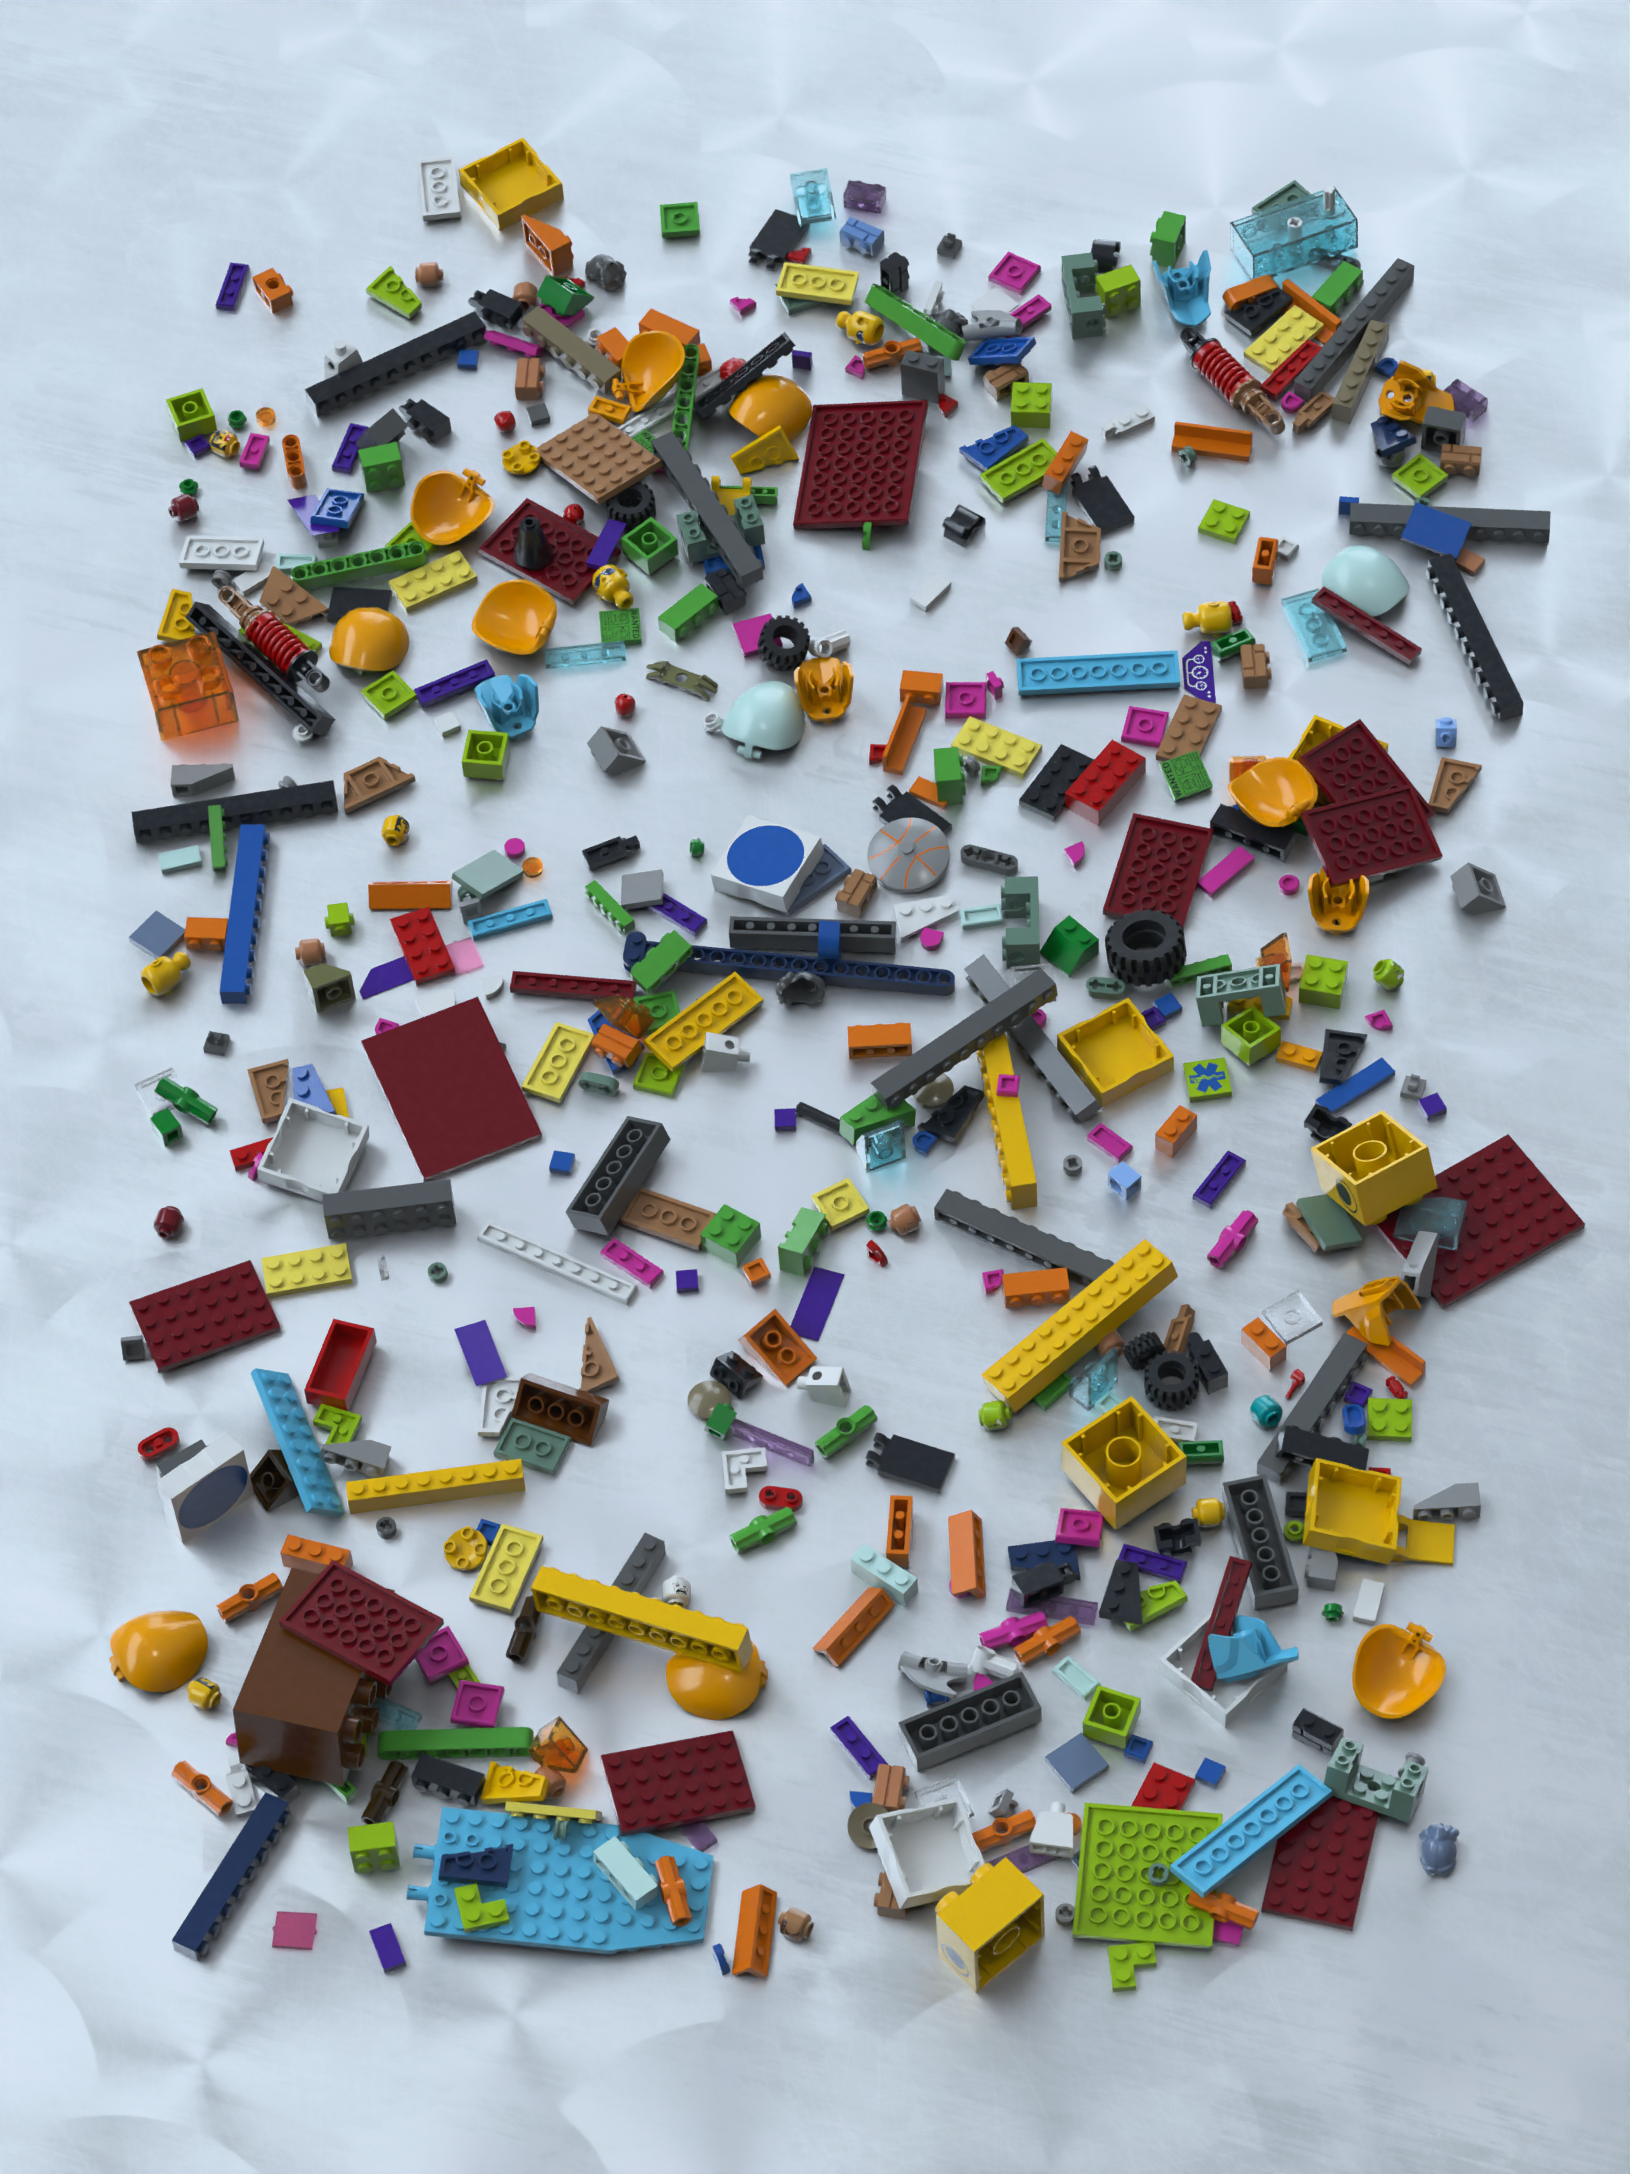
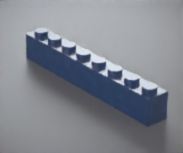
M265 1792L171 1940L174 1951L197 1962L202 1955L207 1954L213 1937L219 1935L225 1918L231 1916L237 1899L243 1897L249 1880L252 1881L255 1878L258 1866L267 1859L270 1847L280 1837V1831L284 1825L289 1824L292 1812L288 1802Z

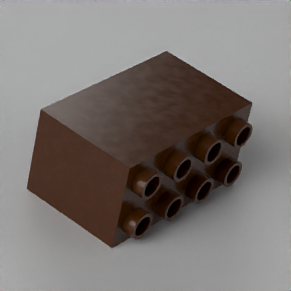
M291 1568L233 1708L239 1760L241 1764L268 1767L272 1768V1771L344 1786L350 1770L360 1771L363 1765L366 1746L361 1744L364 1734H375L380 1718V1710L375 1708L379 1698H389L393 1684L389 1686L280 1627L279 1620L320 1575L314 1572Z

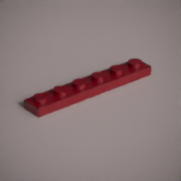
M1323 587L1312 598L1311 603L1406 664L1410 665L1421 654V647L1326 587Z
M513 971L510 993L634 1003L637 984L630 980Z
M1233 1556L1229 1557L1191 1677V1681L1199 1688L1213 1691L1217 1673L1212 1663L1208 1636L1216 1634L1230 1637L1252 1567L1251 1561Z

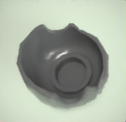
M1405 448L1383 458L1379 449H1376L1374 452V458L1377 463L1385 468L1399 466L1405 457Z

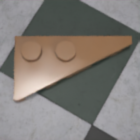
M589 1317L585 1325L586 1339L585 1345H583L582 1382L579 1390L592 1394L619 1381L620 1378L592 1318Z

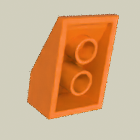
M521 216L525 244L552 276H557L573 268L574 255L571 251L572 241L568 235L565 236L560 229L529 216Z
M776 1309L766 1315L738 1340L751 1357L784 1386L817 1359Z

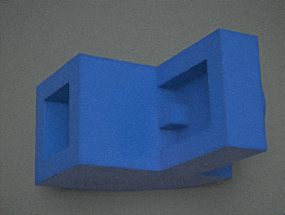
M819 921L818 959L839 960L841 958L840 921Z

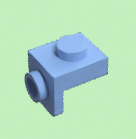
M1450 717L1436 719V747H1456V720Z

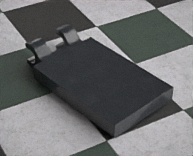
M775 209L750 245L748 256L751 258L749 263L756 265L761 256L766 257L765 262L768 263L766 269L773 271L778 262L784 264L788 253L794 250L809 228L810 220Z
M1096 465L1088 468L1091 473L1088 474L1090 479L1083 482L1078 472L1071 475L1073 479L1071 485L1074 488L1072 489V496L1090 523L1101 528V535L1135 521V516L1108 476L1101 477Z
M893 784L886 789L889 792L887 798L891 800L890 803L886 805L880 797L872 801L875 804L873 810L880 814L879 821L885 825L902 818H920L936 825L944 835L952 830L951 823L906 791L902 795Z
M876 1432L873 1439L875 1441L873 1447L883 1449V1451L879 1455L869 1450L866 1455L867 1466L878 1468V1475L938 1494L941 1493L955 1460L954 1453L894 1434L889 1439L884 1434Z

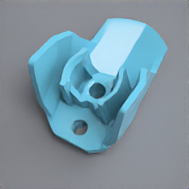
M1204 250L1197 265L1189 261V268L1183 267L1172 270L1171 266H1168V271H1165L1162 275L1159 272L1157 262L1153 261L1156 281L1162 289L1164 298L1176 322L1190 327H1197L1211 315L1208 303L1211 272L1208 251Z
M509 675L495 676L481 682L474 689L481 708L495 731L508 733L509 739H519L524 737L527 732L533 730L539 713L538 685L529 675H518L516 683L513 682Z
M1238 1615L1235 1618V1633L1233 1637L1216 1634L1208 1636L1213 1667L1217 1673V1679H1224L1225 1683L1251 1678L1259 1675L1261 1672L1299 1659L1297 1647L1282 1650L1266 1622L1258 1618Z

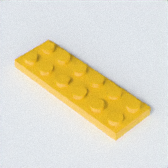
M734 972L644 1039L643 1044L673 1072L703 1049L706 1032L723 1034L759 1007L764 999Z

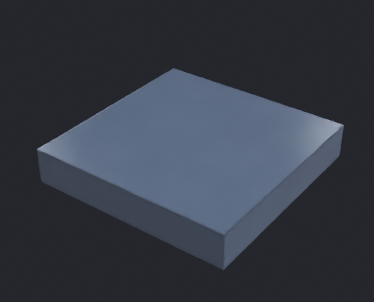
M155 911L129 936V941L157 959L161 956H166L184 939L185 929L160 912Z
M1082 1732L1045 1756V1761L1072 1793L1109 1769V1764Z

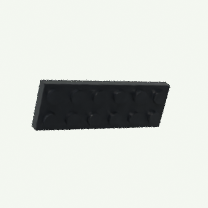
M785 332L699 399L694 407L703 419L706 416H712L717 411L716 408L721 404L725 405L730 402L731 396L735 393L744 391L750 381L759 379L765 369L774 367L778 363L777 360L782 356L789 355L796 345Z

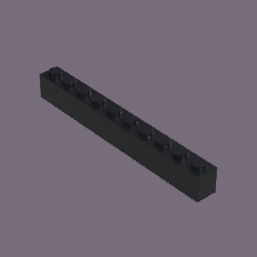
M475 311L306 388V401L317 417L326 414L420 369L448 358L459 352V350H465L486 340L484 339L486 325Z
M1452 554L1428 559V568H1426L1427 578L1432 580L1434 593L1439 595L1441 607L1443 610L1446 609L1448 621L1454 626L1455 636L1462 642L1463 653L1468 655L1469 665L1471 669L1476 671L1477 682L1482 684L1484 696L1490 700L1492 713L1497 715L1499 721L1523 715L1524 702Z
M195 601L185 618L311 733L325 736L336 719L295 682H291L286 674L209 604Z
M331 780L131 813L136 843H147L161 839L209 833L208 806L221 805V808L224 809L225 816H222V820L225 821V829L223 830L240 827V824H267L275 821L330 814L339 811L334 781Z

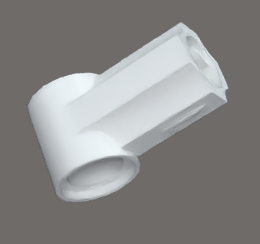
M840 630L820 639L811 640L808 651L812 656L826 658L834 652L849 647L851 640L846 630ZM820 644L822 645L821 652L819 651Z
M978 1645L969 1668L980 1674L987 1675L989 1673L1005 1679L1014 1675L1018 1662L997 1655L994 1650L988 1647Z

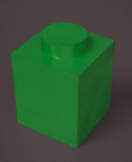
M168 1108L150 1117L152 1130L165 1147L183 1137L180 1123Z
M717 1403L705 1425L704 1431L724 1440L736 1418L737 1412L728 1404L723 1403L721 1405Z

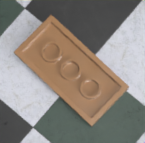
M1184 694L1156 753V760L1164 762L1198 750L1201 757L1220 716L1222 705Z
M640 1187L620 1220L622 1225L699 1251L702 1246L700 1234L716 1213Z

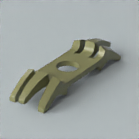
M657 661L654 664H648L646 667L647 669L657 671L648 673L646 679H656L663 684L666 682L690 691L691 694L701 696L706 701H709L710 697L701 688L715 694L717 693L718 684L706 675H697L673 666L668 661ZM685 675L687 680L685 682H678L676 677Z

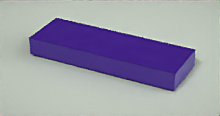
M230 262L215 304L216 309L235 312L250 270L249 265Z
M350 423L332 464V471L346 474L352 473L359 456L358 450H360L355 442L369 426Z
M612 519L607 520L586 561V567L598 570L600 567L610 563L627 529V523Z
M664 892L663 904L646 906L694 937L708 924L706 918Z
M1227 1151L1195 1191L1193 1199L1211 1209L1246 1165V1160Z
M1123 1544L1118 1557L1120 1561L1138 1563L1140 1573L1171 1582L1176 1581L1178 1584H1181L1188 1566L1187 1561L1128 1544Z
M849 1716L830 1727V1732L869 1780L877 1775L879 1764L888 1765Z

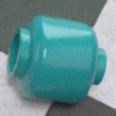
M1263 1395L1253 1401L1250 1407V1414L1260 1426L1264 1428L1274 1427L1281 1420L1283 1410L1273 1397Z

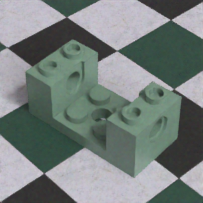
M1092 252L1061 256L1062 286L1072 339L1103 336V328H1106V318L1103 316L1106 315L1105 303H1101L1100 295L1080 298V294L1095 293L1097 276L1095 272L1098 271L1097 260H1093Z
M753 495L734 499L735 514L730 515L729 518L735 520L737 530L743 532L747 545L755 547L765 544L764 525ZM696 510L676 515L679 537L689 564L720 556L699 524Z
M1038 876L1005 877V885L1001 886V910H1006V918H1027V927L1006 928V936H1002V961H1007V969L1040 968Z
M1280 964L1197 976L1196 1002L1202 1027H1214L1223 1024L1222 1008H1224V1002H1232L1244 998L1252 999L1260 996L1265 1017H1278L1286 1014V988Z
M1342 1737L1327 1766L1324 1784L1332 1790V1796L1409 1823L1423 1795L1429 1768L1407 1760L1400 1779L1360 1765L1364 1745ZM1370 1788H1374V1789H1376L1377 1791H1371V1790H1369V1789H1370Z

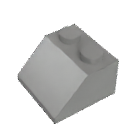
M601 726L587 742L591 749V754L597 759L601 770L605 773L619 775L646 762L634 740L627 732Z
M1467 863L1450 876L1453 890L1458 898V905L1463 911L1476 915L1502 910L1506 907L1495 874Z

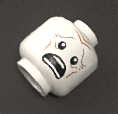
M675 1575L663 1582L662 1601L670 1605L677 1604L683 1608L690 1603L691 1585L689 1581Z

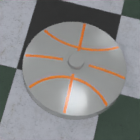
M902 818L886 824L874 835L868 847L867 859L871 874L877 877V882L884 888L897 893H916L930 888L943 877L949 865L950 849L944 833L933 823L920 818Z

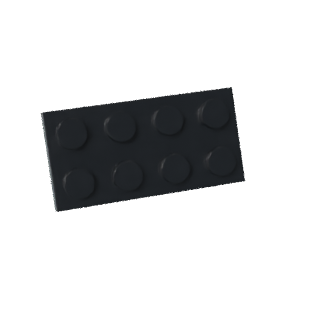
M1061 744L1021 796L1019 805L1055 821L1065 807V792L1094 759Z

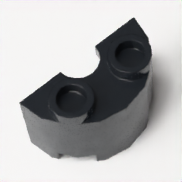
M1093 240L1091 252L1093 260H1097L1098 271L1095 273L1104 274L1113 271V268L1117 267L1118 255H1116V252L1120 253L1121 241Z
M959 504L955 508L954 513L950 517H946L942 524V527L945 528L944 537L963 547L971 538L975 529L979 530L986 520L981 515Z
M1316 1103L1304 1121V1128H1308L1312 1132L1310 1136L1314 1140L1321 1143L1352 1127L1353 1124L1346 1118L1341 1116L1335 1118L1330 1115L1331 1112L1327 1107Z
M1185 1518L1176 1526H1171L1170 1523H1162L1159 1526L1153 1527L1157 1549L1160 1554L1168 1552L1171 1553V1557L1184 1556L1192 1553L1193 1547L1201 1546L1202 1540L1197 1518Z

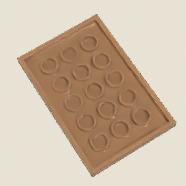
M599 414L589 415L569 429L537 447V450H533L540 455L541 462L599 505L663 466L658 457Z

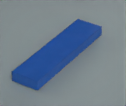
M1380 1058L1342 1082L1341 1085L1336 1086L1317 1098L1315 1104L1327 1107L1331 1112L1330 1115H1334L1395 1076V1070L1383 1058Z

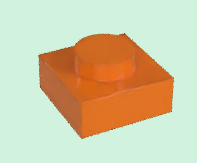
M762 1257L742 1266V1270L751 1286L771 1279V1273Z

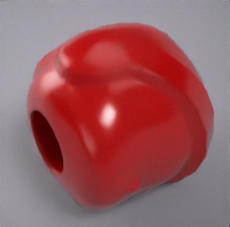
M502 411L495 415L494 422L499 431L511 432L515 429L516 420L512 412Z
M573 503L564 509L562 517L579 526L584 519V511L580 505Z
M624 693L619 694L615 698V711L618 715L628 716L634 712L636 702L633 696Z

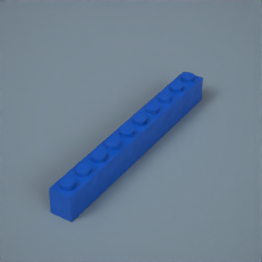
M240 824L219 990L222 1004H247V997L251 996L252 992L249 981L254 976V969L251 965L256 959V951L254 949V945L258 943L256 928L260 927L258 911L262 910L260 895L264 894L262 878L266 877L264 862L268 861L266 845L270 844V833H266L265 825Z

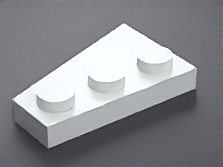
M954 894L893 905L901 942L908 940V937L911 935L921 934L924 927L937 926L958 916V907Z
M507 1376L482 1385L478 1436H501L513 1412L522 1377Z

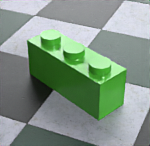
M1343 261L1313 294L1312 298L1332 314H1338L1342 306L1351 300L1354 292L1361 289L1364 283L1363 270Z
M701 583L658 616L659 630L674 642L684 638L692 629L701 625L706 618L717 612L719 609L718 596Z
M675 930L671 933H666L660 940L661 943L656 948L652 947L646 953V957L641 962L635 963L631 968V979L648 995L652 994L694 953L692 946Z

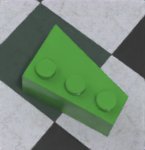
M872 1095L840 1117L839 1133L853 1146L864 1143L867 1140L870 1141L878 1138L880 1134L886 1132L891 1134L897 1132L899 1128L915 1126L916 1109L903 1100L900 1105L888 1111Z
M801 1207L792 1222L793 1228L791 1232L787 1231L785 1234L786 1242L778 1245L780 1270L804 1277L807 1269L810 1270L812 1268L814 1253L819 1252L821 1237L827 1234L829 1223L826 1222V1214Z

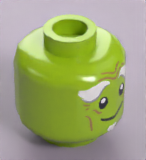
M1392 959L1380 960L1375 964L1373 978L1378 984L1387 990L1394 989L1395 987L1398 988L1402 985L1404 969Z
M1002 1400L986 1402L978 1411L980 1424L987 1430L1006 1428L1009 1420H1012L1011 1408L1007 1407Z

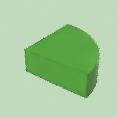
M865 522L863 525L864 537L862 548L863 550H870L872 522Z
M982 766L981 786L995 783L1001 777L1002 766Z

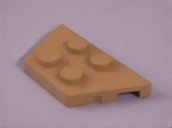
M1062 511L1059 563V581L1061 582L1098 568L1100 562L1101 528L1090 525L1080 518L1077 520L1069 516L1066 511Z
M272 567L259 601L263 609L273 611L280 621L291 627L300 622L312 620V616L320 613L326 615L328 613V608L278 568Z
M377 757L344 773L345 813L347 814L415 782L414 774H407L401 771L399 766L390 764L381 757Z

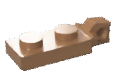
M1321 390L1297 411L1292 431L1300 434L1306 427L1310 428L1332 409V403L1335 398Z
M1293 1202L1286 1204L1282 1213L1288 1223L1314 1252L1322 1250L1298 1207Z
M1189 1304L1181 1305L1178 1317L1171 1320L1164 1341L1165 1351L1168 1353H1172V1350L1177 1351V1354L1184 1353L1195 1316V1310Z

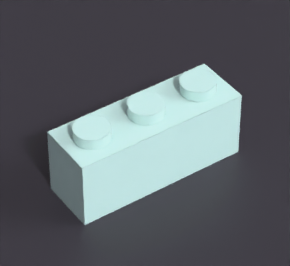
M863 1544L850 1559L851 1572L875 1588H883L891 1599L903 1607L918 1592V1582L915 1576L866 1544Z
M614 1836L593 1851V1862L635 1911L658 1896V1881L652 1874H648L644 1870V1865L639 1858H634L630 1854V1849L624 1841L620 1842Z

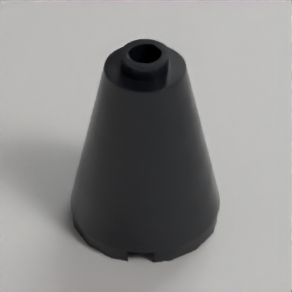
M526 517L519 524L514 548V559L521 568L524 566L532 571L542 569L553 558V548L539 521L534 517Z

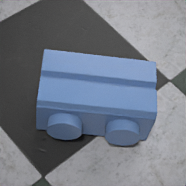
M850 217L840 229V242L845 247L855 248L860 253L873 257L885 241L883 230L853 217Z

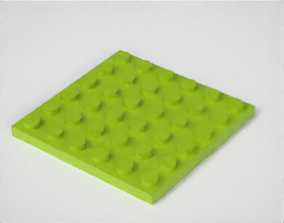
M1085 1802L1073 1937L1133 1943L1153 1942L1157 1945L1212 1949L1214 1919L1209 1913L1187 1905L1191 1888L1170 1871V1865L1221 1826L1223 1814ZM1155 1863L1164 1864L1168 1868L1169 1879L1163 1886H1154L1149 1882L1148 1870ZM1159 1870L1154 1871V1878L1162 1879L1163 1871H1160V1873Z

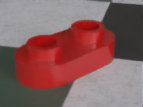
M167 1427L143 1439L138 1444L140 1458L145 1461H153L175 1449L180 1442L178 1432L173 1428Z
M766 1486L759 1492L760 1505L765 1509L779 1511L788 1507L792 1512H796L803 1505L802 1494L796 1489Z

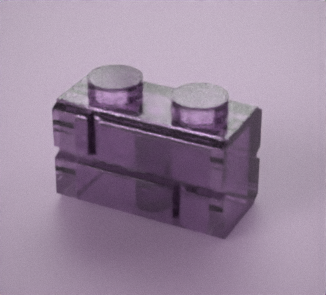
M849 180L843 194L844 208L881 214L886 201V187L880 184L864 183L859 180Z
M1456 379L1444 389L1445 392L1450 393L1453 397L1454 411L1467 413L1466 419L1472 423L1486 412L1488 398L1459 379Z

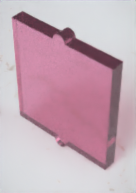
M471 937L445 945L455 967V972L450 973L451 977L464 972L469 973L470 970L483 966Z
M277 1911L275 1926L272 1927L274 1932L272 1948L312 1950L314 1935L317 1934L315 1929L317 1913Z

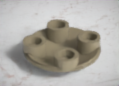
M943 1073L934 1082L922 1087L913 1097L925 1109L940 1106L953 1096V1082Z
M704 1381L698 1383L690 1390L687 1401L692 1413L698 1416L699 1420L707 1421L717 1403L721 1405L723 1403L731 1404V1395L723 1384L716 1381Z

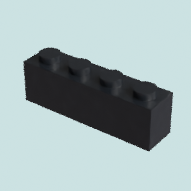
M1220 804L1210 821L1213 835L1283 863L1295 846V832L1288 828L1265 827L1257 824L1243 812L1231 806Z
M1285 1425L1279 1432L1275 1457L1312 1467L1315 1459L1319 1458L1366 1471L1369 1449L1364 1448L1358 1443H1347L1337 1437L1329 1438L1322 1436L1316 1431L1308 1432L1301 1430L1295 1425Z

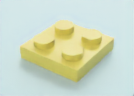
M849 1177L811 1195V1200L818 1211L826 1214V1222L829 1223L832 1231L870 1213L869 1207Z

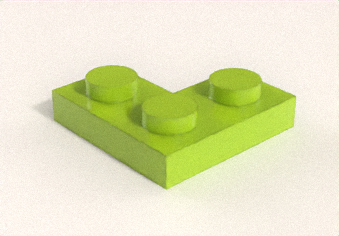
M321 1403L313 1424L314 1426L331 1431L325 1444L352 1442L362 1422V1415Z
M477 1883L454 1888L464 1933L510 1923L505 1899L482 1904Z
M1153 1942L1108 1946L1113 1992L1136 1990L1134 1969L1157 1967Z

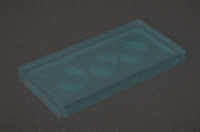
M1319 588L1281 599V605L1308 662L1347 652V647L1333 617L1311 603L1312 598L1320 591Z

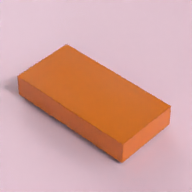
M918 776L909 789L911 795L943 810L948 806L947 801L938 802L936 783Z

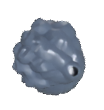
M1438 1823L1436 1825L1431 1824L1420 1833L1419 1838L1423 1841L1420 1849V1862L1428 1875L1438 1874L1447 1876L1454 1870L1456 1865V1845L1454 1842L1457 1841L1459 1836L1458 1829L1450 1825L1444 1826L1443 1823Z

